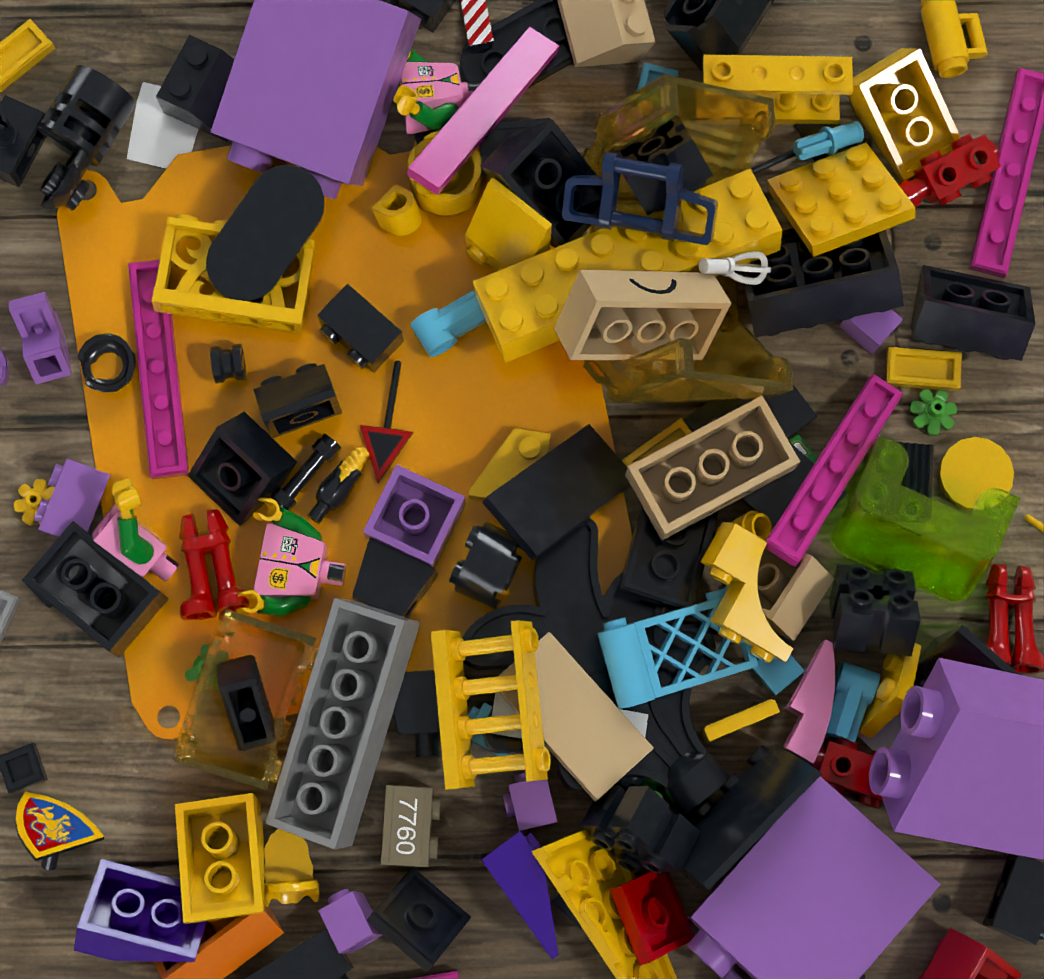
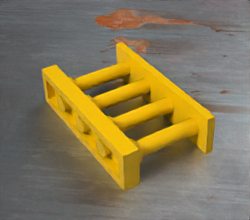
M703 55V84H696L695 122L699 124L762 125L838 124L840 121L839 95H852L853 93L852 57Z
M511 621L512 635L467 641L461 638L460 631L440 630L431 632L445 790L475 787L474 779L477 774L525 770L526 782L548 780L547 771L550 770L551 759L548 749L544 746L535 652L539 647V639L536 630L532 626V622ZM514 650L516 674L471 680L464 676L463 661L466 656ZM518 691L520 714L471 719L468 716L467 700L470 695ZM521 730L524 754L477 759L472 755L470 739H472L473 735Z

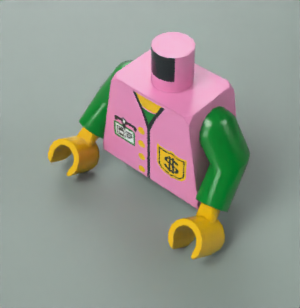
M411 49L400 79V86L393 97V101L397 104L398 112L404 115L407 134L441 130L482 81L461 82L458 65L426 61Z
M126 478L115 482L112 486L115 505L92 531L93 541L143 577L150 570L166 582L176 571L179 563L164 553L167 548L165 541L137 520V516H134L133 508L141 506V501L132 480Z
M258 499L260 502L267 504L268 513L264 516L261 513L253 512L254 518L260 521H272L273 524L267 523L254 590H247L237 594V596H244L249 600V608L236 609L237 613L247 615L257 611L258 614L286 616L307 607L311 600L319 599L322 583L343 586L346 564L326 561L328 547L326 543L322 542L321 533L302 516L285 508H279V504L274 499Z

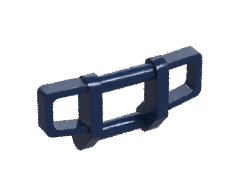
M606 152L603 158L602 176L573 175L566 181L562 217L566 221L598 225L599 228L611 230L614 226L659 234L662 239L674 241V239L708 245L714 236L718 203L715 199L683 189L682 164L670 163L669 166L623 159L619 158L618 153ZM620 174L666 181L667 196L663 219L616 211ZM576 185H603L599 215L574 210L573 201ZM681 200L703 206L707 209L708 215L704 234L677 229Z

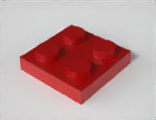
M649 871L610 889L616 910L621 917L630 940L631 948L640 966L650 963L687 944L694 937L669 872L663 871L662 874H656Z

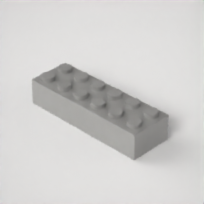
M334 598L265 824L334 850L353 845L420 622L354 600Z

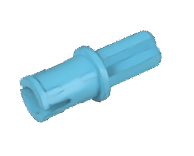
M855 120L834 128L822 127L819 133L797 139L795 145H793V152L798 160L809 159L824 153L833 155L837 152V149L861 143L864 139L863 128Z

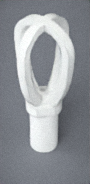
M758 251L742 252L722 259L702 258L699 262V271L702 274H721L722 276H729L737 282L751 285L761 283L767 273L771 272V267H768L767 257ZM746 258H759L761 265L736 262ZM734 271L760 272V274L756 278H749L738 275Z

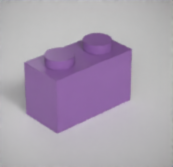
M68 458L64 466L56 463L48 485L55 487L50 501L41 500L34 517L35 521L41 522L38 530L59 538L71 522L74 521L88 532L110 474Z

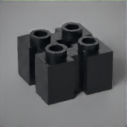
M677 113L651 128L652 132L642 139L636 137L612 152L618 153L619 158L665 166H669L670 163L682 164L683 189L685 188L691 192L701 188L707 179L713 176ZM623 174L647 215L655 211L665 210L667 196L666 181Z
M837 564L829 598L831 619H834L832 627L834 648L865 651L867 645L880 647V653L912 656L921 622L918 601H914L916 588L913 572L900 569H882L881 574H871L867 567L861 565Z
M612 786L596 802L593 800L580 824L584 830L592 835L590 839L595 845L605 850H612V853L618 857L617 863L631 872L649 870L656 874H662L663 871L681 872L701 833L681 814H674L668 809L669 804L647 786H629L627 791L623 790L620 786Z

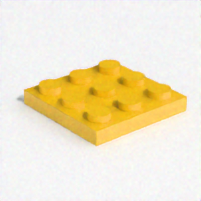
M867 143L767 179L768 191L813 257L916 218L915 206Z

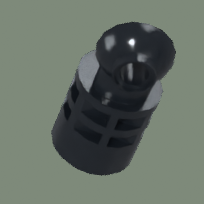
M76 65L39 123V132L59 149L70 155L65 165L58 162L52 168L40 188V192L45 194L40 206L46 209L65 206L73 211L79 205L90 186L88 182L82 179L89 165L98 166L136 105L134 98L123 87L90 67Z

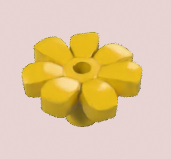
M36 479L33 488L27 484L21 485L18 493L23 499L14 502V510L18 513H24L22 521L29 526L35 523L34 517L41 500L50 501L55 489L53 486L47 489V482L43 479Z

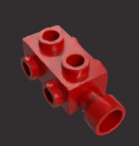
M969 133L950 143L952 151L941 155L940 151L937 150L920 159L922 167L913 171L916 179L912 181L904 180L898 184L915 207L919 206L924 198H927L929 203L939 200L941 205H944L960 197L959 189L970 184L972 189L990 181L992 179L990 172L1000 168L1001 165L998 161V149L991 140H988L986 134L973 139ZM974 154H975V156H976V158H977V160H978V162H979L980 165H978V164L975 163V161H974ZM944 169L946 175L951 178L949 182L943 179L942 172Z
M838 737L835 743L832 741L825 743L824 749L820 748L815 762L811 766L816 768L822 774L821 777L842 796L844 790L859 795L858 803L880 809L881 803L884 804L882 796L875 795L871 791L869 784L870 766L876 750H873L872 755L857 751L859 746L857 743ZM839 758L845 759L849 764V769L846 773H841L836 769L835 764Z

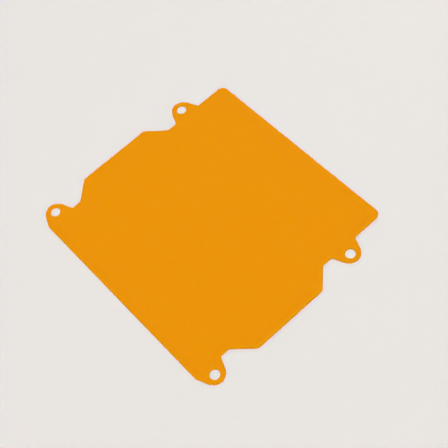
M231 145L178 154L143 199L121 203L108 181L101 174L86 170L82 179L90 180L96 185L97 192L95 196L89 200H82L73 211L65 206L58 208L57 220L78 353L84 343L93 336L114 334L120 336L128 343L135 354L136 360L132 379L117 392H101L88 387L85 384L86 379L82 371L81 362L79 361L95 468L110 474L101 497L103 518L115 505L112 494L114 483L126 478L131 479L141 501V506L133 508L134 516H137V520L165 541L167 548L164 553L179 563L176 571L166 582L150 570L143 576L144 579L169 599L124 651L131 702L146 728L156 737L173 740L185 733L193 720L199 690L212 688L211 685L209 687H201L197 683V679L191 682L187 681L185 676L187 670L194 668V660L198 655L201 656V647L203 645H211L214 654L219 652L220 649H224L229 655L227 660L246 655L255 656L273 718L299 713L334 598L354 600L352 598L353 591L369 542L365 539L363 530L396 464L465 496L466 506L435 567L438 576L408 617L420 622L405 671L410 672L434 670L432 631H460L462 638L475 621L486 613L495 610L456 592L455 584L449 582L456 563L466 560L470 549L465 547V543L473 526L477 527L479 525L482 527L485 522L504 529L482 503L484 500L469 498V489L512 430L518 428L551 433L549 453L590 424L615 452L596 360H570L561 341H558L505 363L487 322L457 338V342L444 353L435 357H429L410 327L413 320L424 312L433 308L440 310L471 291L475 293L473 281L496 272L486 262L481 265L473 260L466 251L468 248L465 242L467 229L486 186L491 180L488 175H482L480 194L473 207L469 210L454 215H437L423 210L418 205L422 214L421 225L411 234L403 236L394 235L380 228L372 207L395 184L411 191L409 176H407L408 158L411 151L389 155L377 147L363 186L348 185L342 182L336 199L324 196L322 220L309 238L315 241V252L302 334L172 314L189 472L217 426L244 411L271 436L263 422L253 390L261 387L260 383L274 376H281L282 379L296 374L295 371L306 364L316 363L317 366L325 364L342 413L273 439L297 461V464L280 487L281 489L286 486L314 452L312 445L324 433L341 446L334 459L330 463L325 461L294 498L297 503L291 509V512L302 516L321 533L322 542L326 543L328 547L326 561L346 564V574L343 586L322 583L319 599L311 600L307 607L286 616L258 614L257 611L247 615H240L238 613L220 614L217 604L218 588L212 555L207 554L205 555V563L217 616L204 620L181 619L180 605L191 596L188 566L185 554L181 551L183 540L179 539L182 516L193 513L198 528V536L210 534L207 525V510L218 509L229 527L226 533L231 540L229 551L235 580L239 589L244 591L254 590L267 523H273L272 521L256 520L252 515L243 525L239 526L187 475L151 479L128 263L160 260L167 217L177 218L179 214H186L198 218L200 222L213 224L216 220L228 221L263 172L228 160L227 156ZM274 157L271 168L279 165L300 167L277 157ZM184 238L177 244L176 253L181 260L192 265L195 260L189 256L187 247L191 250H197L200 248L201 243L199 240ZM297 258L294 259L282 278L290 277L297 272L300 266ZM173 263L169 276V289L176 290L186 272L176 267ZM203 278L198 280L206 283V286L200 289L201 294L211 295L214 292L215 287L209 281ZM299 283L288 287H281L286 308L295 309ZM347 283L398 327L403 334L404 342L375 373L367 366L363 369L357 367L347 357L346 354L349 351L340 342L333 345L319 331L322 326L317 317L318 313ZM263 297L252 300L251 302L261 303ZM233 344H242L246 365V380L237 381L235 378H229L224 383L216 384L211 367V347L219 346L222 349H230ZM114 353L101 355L91 365L94 378L105 380L118 377L123 368L122 359ZM395 361H400L401 370L391 429L414 432L379 483H377L370 457H368L361 471L362 475L353 486L345 503L334 511L330 510L320 524L315 523L307 515L318 502L315 497L319 485L357 447L367 449L360 425L384 428ZM624 492L590 517L598 527L597 569L603 597L613 580L623 572L633 537ZM264 503L256 512L265 516L268 513L267 504ZM520 548L517 549L516 554L521 556L522 559L508 590H503L502 594L497 593L495 597L502 600L498 608L510 605L536 606L533 590V571L536 558L532 561ZM173 706L179 711L180 720L175 727L164 728L159 724L158 713L163 707Z

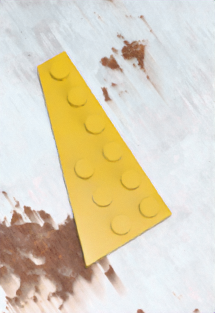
M582 830L531 851L616 979H677L668 954L650 963L639 965L610 892V889L628 882L637 876L635 872H631L617 863L618 857L612 853V850L609 851L598 847L591 841L592 835L586 830Z

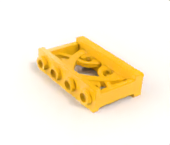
M179 214L177 218L167 217L157 280L152 297L155 312L302 334L315 252L314 240L308 239L296 256L300 264L297 272L290 277L281 278L274 289L263 297L261 303L226 298L216 288L211 295L200 293V289L206 286V283L198 281L200 278L212 284L206 268L207 253L212 244L211 242L214 241L227 221L216 220L213 224L200 222L198 218L186 214ZM184 238L199 240L201 243L200 248L197 250H191L187 247L189 256L195 260L192 265L181 260L176 253L177 244ZM172 263L186 272L176 290L167 289ZM299 283L295 309L286 308L281 287H288Z

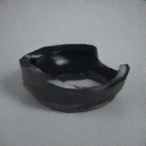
M114 334L95 335L84 343L78 353V360L81 362L82 371L86 379L85 384L93 390L117 392L125 387L133 377L136 366L135 354L128 343L120 336ZM114 353L122 359L123 368L118 377L111 380L94 378L91 365L101 355Z

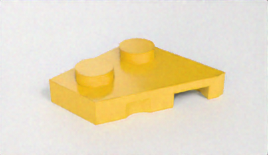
M514 428L469 489V498L484 500L489 494L546 455L549 450L551 433Z
M914 644L912 656L887 654L883 662L884 670L881 674L876 694L866 709L859 733L871 739L901 712L903 700L909 689L914 686L921 645Z

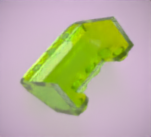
M879 435L864 456L831 532L832 545L838 553L879 572H882V569H900L913 572L915 588L949 603L961 602L972 594L999 551L1020 497L1002 489H988L979 495L969 516L900 485L908 468V453L902 445Z

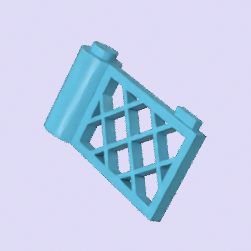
M728 587L706 593L707 601L634 623L627 624L625 617L603 623L604 631L597 634L619 709L643 704L670 693L759 666L757 658L750 653L752 646L742 640L739 645H741L745 661L735 665L723 658L730 643L729 640L723 638L716 653L700 644L708 627L718 632L721 629L710 622ZM709 609L706 616L700 613L701 611ZM687 615H691L702 622L694 640L678 631L684 617ZM675 619L672 626L665 623L667 621ZM657 625L668 632L660 650L649 644L645 631L646 627ZM674 637L690 645L682 663L666 654ZM697 650L713 659L707 672L702 675L688 668ZM664 660L679 670L672 684L661 687L657 671ZM719 663L725 666V668L716 670ZM685 674L692 677L682 681Z

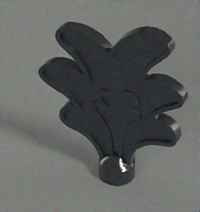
M588 518L536 558L533 571V590L536 606L510 605L490 611L475 621L462 638L464 641L512 635L511 621L532 622L539 640L550 632L617 706L597 633L604 631L603 623L625 617L627 624L661 615L664 607L618 592L623 572L613 580L603 597L597 569L598 527L591 518ZM681 624L678 631L694 640L700 627L693 624ZM657 625L646 627L645 631L649 644L660 650L668 632H662L661 628ZM706 631L700 644L715 652V640ZM674 637L666 654L682 663L690 645ZM514 650L466 656L463 662L468 667L476 670L507 669L515 662ZM697 650L688 668L699 674L711 658ZM664 660L657 671L661 687L672 684L679 670ZM685 674L682 681L692 677ZM692 687L655 698L643 704L621 708V710L648 714L645 738L654 747L651 752L622 778H638L655 784L663 790L665 796L682 816L689 813L731 778L714 756L705 749L694 731L689 710ZM493 707L487 717H492ZM492 733L484 734V743L491 752L511 753L523 750V742L520 738ZM557 759V772L563 786L567 790L576 793L586 792Z

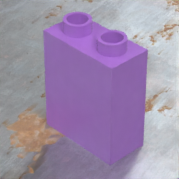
M254 0L210 133L231 140L232 144L227 159L247 168L264 173L271 168L274 157L300 166V168L305 169L315 177L325 197L336 199L342 182L348 185L363 186L421 19L405 9L380 0Z
M938 658L924 686H913L907 692L901 708L902 728L892 747H881L876 751L869 771L871 791L875 795L882 796L894 832L1044 860V680Z
M820 776L751 846L688 917L700 930L687 946L721 978L736 963L752 979H859L941 884Z

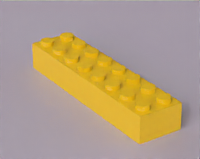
M751 168L694 191V193L715 199L718 203L714 236L708 245L677 239L671 241L662 239L659 234L613 226L611 230L600 229L473 281L478 304L504 362L507 363L560 341L554 328L579 270L700 272L699 262L702 258L722 259L749 251L762 252L765 256L780 251L782 228ZM681 200L677 229L704 234L708 215L707 209L703 206ZM664 210L660 212L655 211L650 215H647L644 211L637 215L663 219ZM746 258L743 260H739L736 263L748 264L750 262L758 260L759 258Z

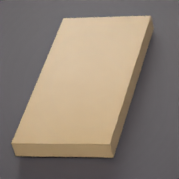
M548 632L539 640V647L535 652L544 745L596 802L651 752L654 747L558 640ZM515 662L499 676L516 674ZM518 691L498 692L517 714H520Z

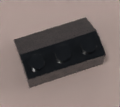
M549 118L505 139L480 165L491 179L494 177L552 224L551 246L556 248L580 238L592 225L566 221L562 217L566 181L573 175L597 176V174L553 119ZM576 185L573 201L574 210L599 215L603 185Z
M926 265L922 266L912 316L913 339H918L928 345L942 344L952 346L962 352L976 351L990 354L1000 360L1014 359L1022 361L1036 324L1030 287Z

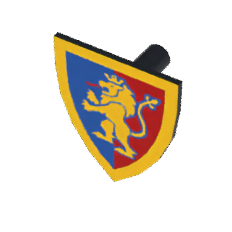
M25 791L17 805L15 817L17 835L35 861L42 860L41 866L45 870L56 869L60 853L102 841L105 838L96 825L83 813L67 803L49 796Z

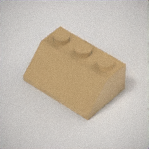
M557 0L575 67L640 62L655 43L644 0Z

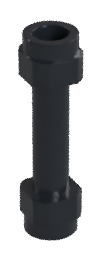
M324 433L312 445L314 452L283 489L278 487L273 492L271 499L277 501L279 508L282 507L291 511L297 503L294 498L325 461L330 463L334 459L341 446Z

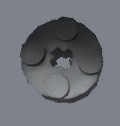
M485 522L482 527L479 525L477 527L473 526L465 543V547L469 548L470 551L465 561L462 560L456 563L449 582L455 584L456 592L493 609H498L502 600L495 597L497 593L502 594L503 590H508L522 559L516 552L518 548H522L506 530Z

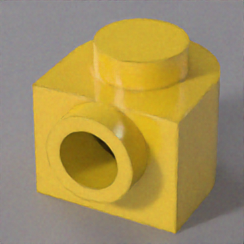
M397 184L372 207L380 228L394 235L403 236L411 234L422 223V214L412 192Z

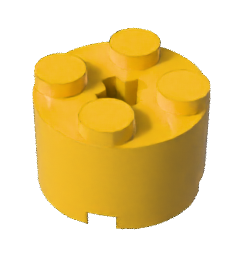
M439 131L428 134L424 137L423 141L412 149L408 158V167ZM478 150L474 151L438 195L409 177L412 194L420 208L437 215H454L472 208L482 187L481 157Z

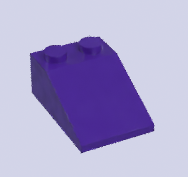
M519 831L481 860L553 960L559 954L546 875L531 852L541 848L532 833L524 837L521 831Z
M101 859L77 926L74 951L112 961L195 962L207 921L183 923L181 884L179 879Z

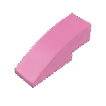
M824 640L819 644L785 710L798 716L782 748L808 764L815 762L822 746L833 706L835 659L833 643L828 640Z

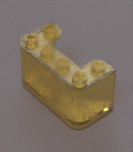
M222 609L172 755L174 762L267 790L269 782L276 783L283 760L277 757L278 751L276 746L278 741L284 743L288 735L291 721L287 720L286 716L290 704L296 706L302 692L303 684L298 683L299 676L303 675L306 669H313L319 647L314 646L317 638L228 609ZM253 655L255 656L261 681L267 695V701H269V707L273 714L276 739L268 745L239 751L218 688L216 665L227 660Z

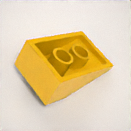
M901 48L853 77V93L847 96L857 117L901 181L911 178L915 175L913 171L922 167L920 159L937 150L940 151L941 155L952 151L950 143L961 138L921 49Z
M493 177L486 186L465 234L466 247L468 248L466 251L477 263L483 265L486 262L497 272L549 251L552 224Z
M253 793L175 804L183 923L189 924L264 913V834L261 802Z

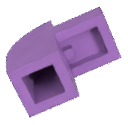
M46 292L9 301V311L22 338L23 358L35 384L72 375L70 355L64 330L58 313L53 311Z

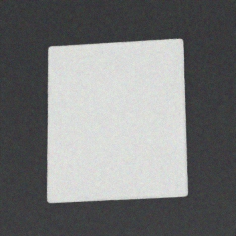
M143 82L135 107L126 159L167 169L178 154L192 152L198 129L164 114L156 98L161 86Z

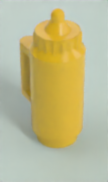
M921 0L922 8L920 13L935 71L939 72L941 78L959 76L968 70L967 63L970 59H980L988 55L978 13L959 14L955 0ZM962 25H966L971 48L966 46Z

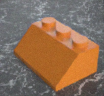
M264 905V913L207 921L195 962H153L161 979H224L284 932L271 908Z

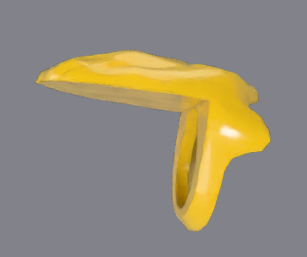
M276 829L270 835L264 848L265 907L269 906L272 899L278 900L281 904L298 903L303 897L309 896L314 902H318L319 883L317 879L313 878V865L309 857L306 841L300 836Z

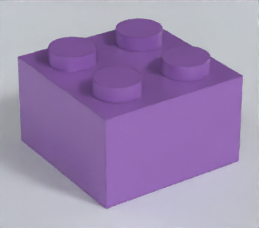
M396 464L363 530L365 539L368 541L370 538L435 568L466 506L465 496Z

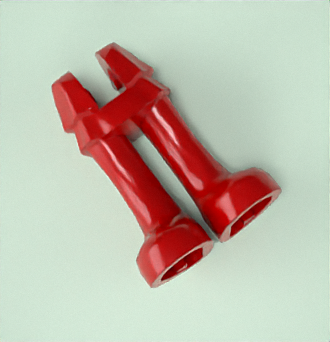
M218 509L207 510V525L210 533L208 535L198 536V528L193 513L184 515L181 519L179 539L183 540L181 551L185 554L191 586L190 598L180 605L182 620H204L217 616L205 563V555L207 554L212 555L218 588L217 604L219 613L222 615L237 613L236 609L249 608L250 605L246 597L237 596L238 593L244 590L239 589L235 580L229 551L231 540L226 533L229 527Z
M993 564L985 584L988 587L985 598L989 608V635L986 646L1017 673L1034 674L1044 672V656L1036 646L1034 635L1033 603L1036 602L1033 590L1036 589L1031 568L1021 565L1017 567L1014 580V595L1007 594L1006 565ZM1008 608L1015 609V646L1012 656L1009 645Z

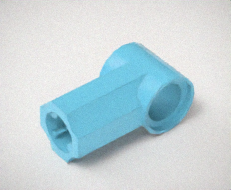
M471 291L440 310L433 308L424 312L413 320L410 327L429 357H435L450 349L457 342V338L485 323L486 319L478 304L474 291Z
M842 661L835 677V693L831 718L826 731L827 735L833 738H843L855 743L866 707L871 704L876 694L880 680L879 673Z

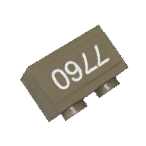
M386 785L381 865L429 867L430 859L437 860L438 836H432L431 833L432 820H440L441 797L434 796V788Z

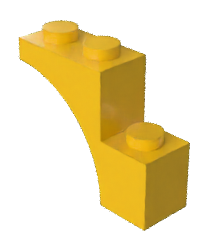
M722 522L701 560L702 564L711 568L709 572L711 577L729 585L710 622L721 628L718 634L737 645L742 640L752 646L750 653L767 663H771L772 659L787 662L793 648L786 644L769 625L762 611L758 595V569L767 542L736 523Z

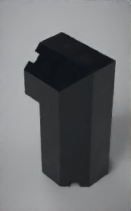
M671 0L663 12L664 18L668 22L666 29L703 73V55H740L774 0Z

